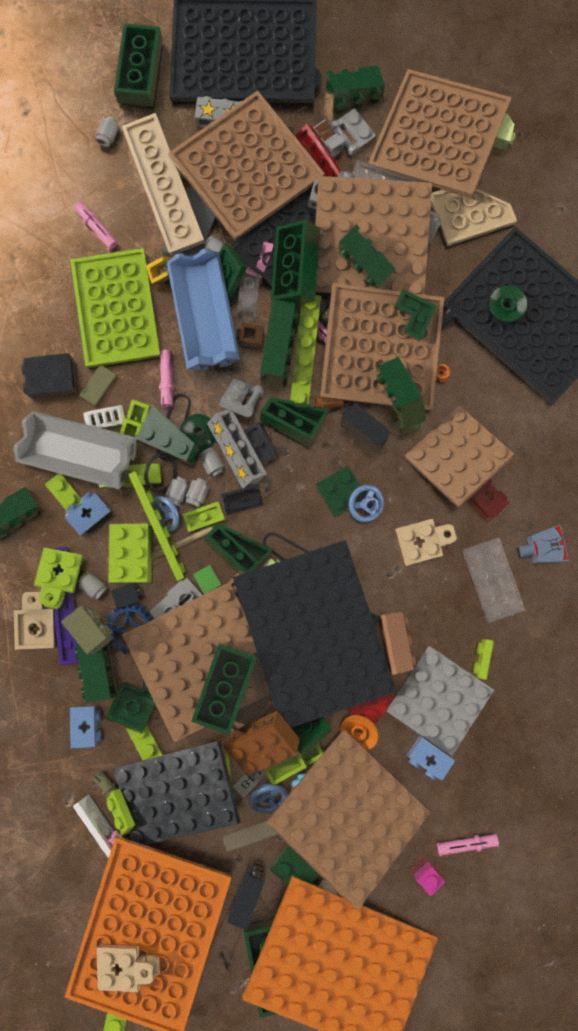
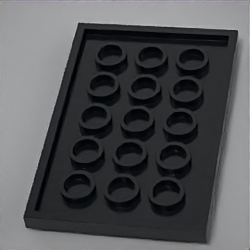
M221 740L113 768L118 789L122 792L135 824L128 833L131 841L147 845L236 825L241 822Z

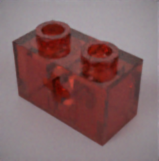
M491 479L469 498L489 521L494 519L510 504L507 501L508 497L494 487L495 484ZM487 494L491 496L489 500H485Z

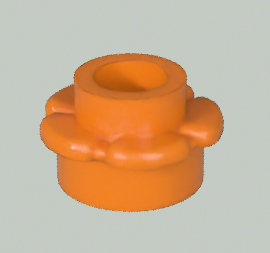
M439 364L437 365L436 380L444 382L450 377L451 372L447 365Z

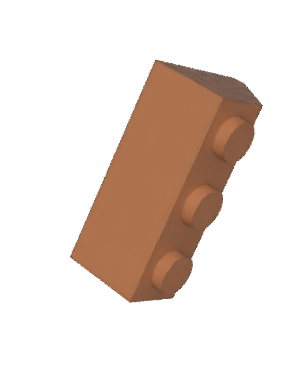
M402 611L380 615L378 622L390 673L394 675L414 670L413 665H416L414 653H410L409 646H412L410 634L406 633L405 628L408 626L407 616L403 615Z

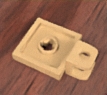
M433 519L396 529L406 566L442 557L441 547L450 545L457 539L453 525L447 524L435 527ZM449 532L451 537H444V533ZM417 537L425 540L421 548L418 545H414Z
M25 592L22 596V610H14L15 650L56 647L54 609H46L40 603V592ZM34 623L40 627V631H37L36 635L34 631H30V627H33Z
M100 944L97 947L98 990L138 992L140 984L152 983L154 977L160 973L159 958L155 955L146 954L139 956V946ZM116 963L123 969L119 973L114 968Z

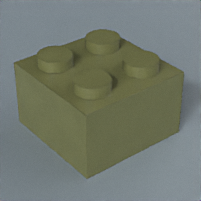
M80 606L61 622L86 654H95L114 639L111 636L113 632L106 623L100 622L98 619L100 615L93 607Z

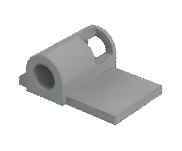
M186 578L184 581L181 580L167 593L168 595L150 611V614L157 618L202 596V594Z

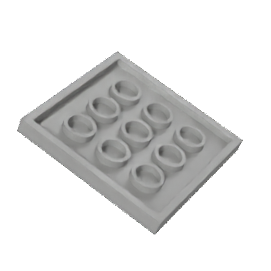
M427 646L414 666V670L410 672L386 711L452 756L494 689L432 647Z

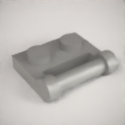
M355 109L330 124L334 131L344 138L345 147L350 156L356 154L376 139L375 133ZM341 127L345 128V130L353 138L356 144H353L349 140V138L341 130Z
M234 378L221 398L219 406L245 417H250L254 412L255 404L263 396L265 390L262 386L254 387ZM247 394L252 395L246 405H242Z

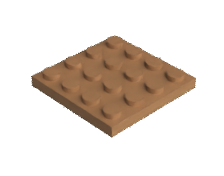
M458 406L404 456L408 462L459 508L514 457V453L462 407Z

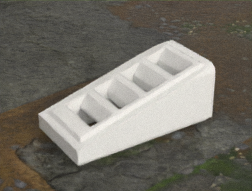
M122 405L83 413L86 425L101 429L120 426L125 418ZM114 412H118V421L115 419ZM110 413L112 422H108L106 414ZM99 416L103 417L104 423H100ZM91 418H95L96 425H93Z

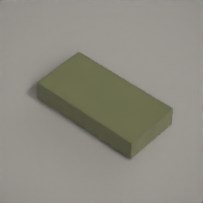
M99 365L79 396L96 407L117 377L116 374Z

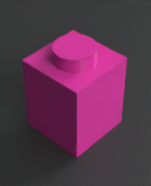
M429 862L414 874L417 882L430 896L445 883L441 875Z

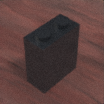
M69 353L23 358L24 364L21 366L26 382L23 383V390L31 400L76 394L73 358Z
M357 403L352 407L349 405L342 413L341 426L375 454L388 440L391 431Z
M247 865L229 911L227 923L247 930L265 883V872H263L261 867Z

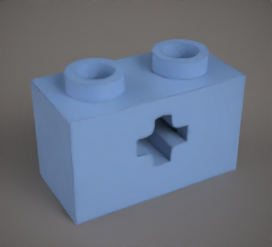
M95 491L92 494L91 492L86 493L81 498L82 502L77 506L73 504L66 510L65 519L79 535L83 534L110 512V508ZM83 508H85V509H89V508H90V515H87V514L82 515V514H83V510H82V509H83Z
M98 705L70 707L71 748L96 747L98 742H101V730H98V722L101 721V711L98 710ZM85 723L87 725H90V728L87 729V731L86 728H83L82 726Z
M421 736L418 737L407 753V756L411 758L409 762L418 769L420 766L427 770L425 774L434 781L436 778L442 781L455 760ZM426 756H432L433 763H427Z

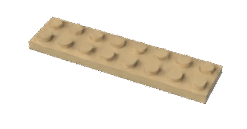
M156 113L123 125L124 134L170 256L205 243L176 165L169 158L168 153L170 149Z

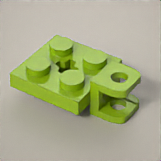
M49 548L43 549L34 586L41 587L39 601L45 607L59 609L62 606L65 592L74 594L83 559L81 554ZM61 566V569L64 570L63 573L60 572L59 575H56L54 569Z

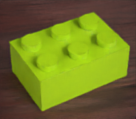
M109 524L108 583L152 584L153 527L151 525Z

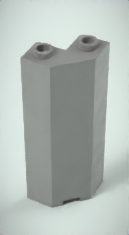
M32 411L23 419L24 437L14 445L13 449L16 462L115 489H120L128 480L130 472L127 469L130 460L134 461L136 456V437Z

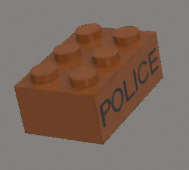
M276 711L232 731L228 735L224 749L245 775L250 776L296 756L300 739L280 713Z

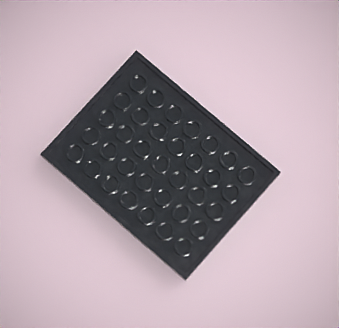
M174 0L170 101H197L198 97L207 96L212 99H228L240 102L258 90L267 102L314 103L317 0ZM305 67H311L310 88L303 87L304 80L299 76V73Z
M515 226L444 301L443 309L448 307L456 315L455 320L553 405L578 378V280ZM504 285L519 288L527 299V309L524 315L514 322L498 320L489 308V300L492 293ZM503 304L505 308H510L508 304Z
M346 540L233 577L276 711L280 713L290 727L397 692Z

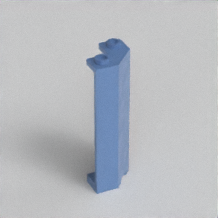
M206 248L200 250L193 257L185 256L182 253L174 255L172 259L167 261V267L187 370H208V366L220 364V367L240 360L219 252Z

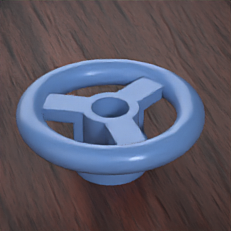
M373 485L358 487L354 490L349 500L350 513L360 522L375 520L381 514L384 507L383 495ZM368 490L366 498L360 502H355L356 497L361 492ZM374 493L376 494L378 501L377 499L373 498ZM363 508L370 516H360L355 509Z
M164 496L154 497L152 505L153 508H158L162 519L159 520L162 527H165L164 523L166 520L173 519L172 525L167 527L168 532L174 531L179 523L176 506Z
M266 783L251 794L249 805L256 812H273L285 800L288 793L281 786ZM278 793H281V794H282V798H281V800L277 803V802L275 801V798H274V797H275ZM265 803L269 804L270 806L262 807L256 804Z

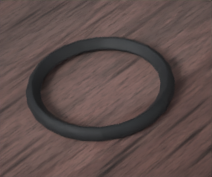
M158 453L147 462L144 478L151 491L163 493L167 491L170 483L163 489H156L150 484L148 471L151 463L158 457L167 458L173 467L172 479H176L177 467L170 455Z

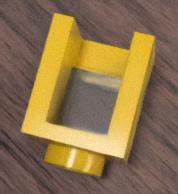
M161 257L146 265L152 284L163 283L170 279L167 261L173 257Z

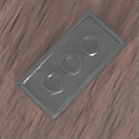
M188 186L186 194L203 239L206 241L216 216L192 186ZM204 243L180 253L193 257L200 250L204 249ZM164 244L162 253L170 256L167 246Z

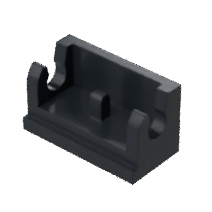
M258 422L243 430L261 464L266 465L270 460L280 458L263 424Z
M258 484L221 494L227 515L264 505Z

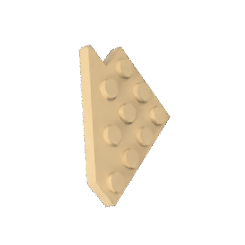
M443 189L431 193V206L433 211L439 215V218H442L439 227L447 246L514 225L517 222L511 204L479 189L475 190L472 198Z

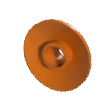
M351 715L345 718L340 726V732L345 730L365 750L373 748L378 741L379 734L375 724L364 716Z

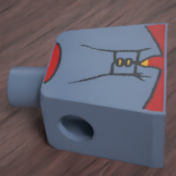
M561 525L527 537L528 545L519 546L521 557L531 556L534 564L569 561Z

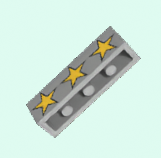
M207 96L198 97L195 111L196 127L205 128L240 102L228 99H212Z
M228 409L216 413L207 424L241 487L245 488L257 484L267 473L235 414Z

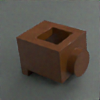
M241 323V329H237L236 340L239 341L240 346L262 349L264 326ZM251 335V336H253L254 338H253V339H248L247 337Z

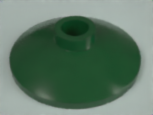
M504 285L492 293L489 300V308L498 320L514 322L524 315L527 309V299L519 288ZM503 304H508L510 308H505Z
M194 414L182 422L180 431L200 448L199 451H204L210 448L216 441L207 424L211 418L202 414ZM200 428L202 430L201 434H196L195 429Z

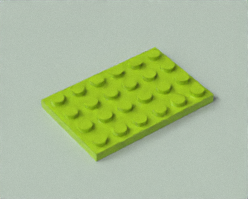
M144 248L70 259L86 368L160 357Z

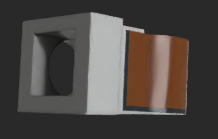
M323 120L313 127L332 157L344 150V138L334 131L327 120Z

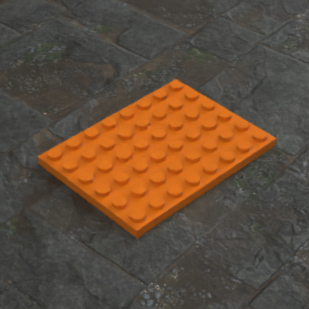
M116 836L64 998L157 1031H184L232 875ZM100 944L139 946V956L146 954L155 955L159 958L160 973L154 977L152 983L140 984L138 992L98 990L97 947ZM116 963L114 968L119 973L123 969Z
M292 876L242 998L246 1002L319 1031H403L438 937L364 905L359 910H356L342 896Z

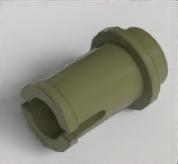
M103 770L92 778L102 789L103 795L106 794L107 797L112 791L117 790L115 787L116 783H112Z

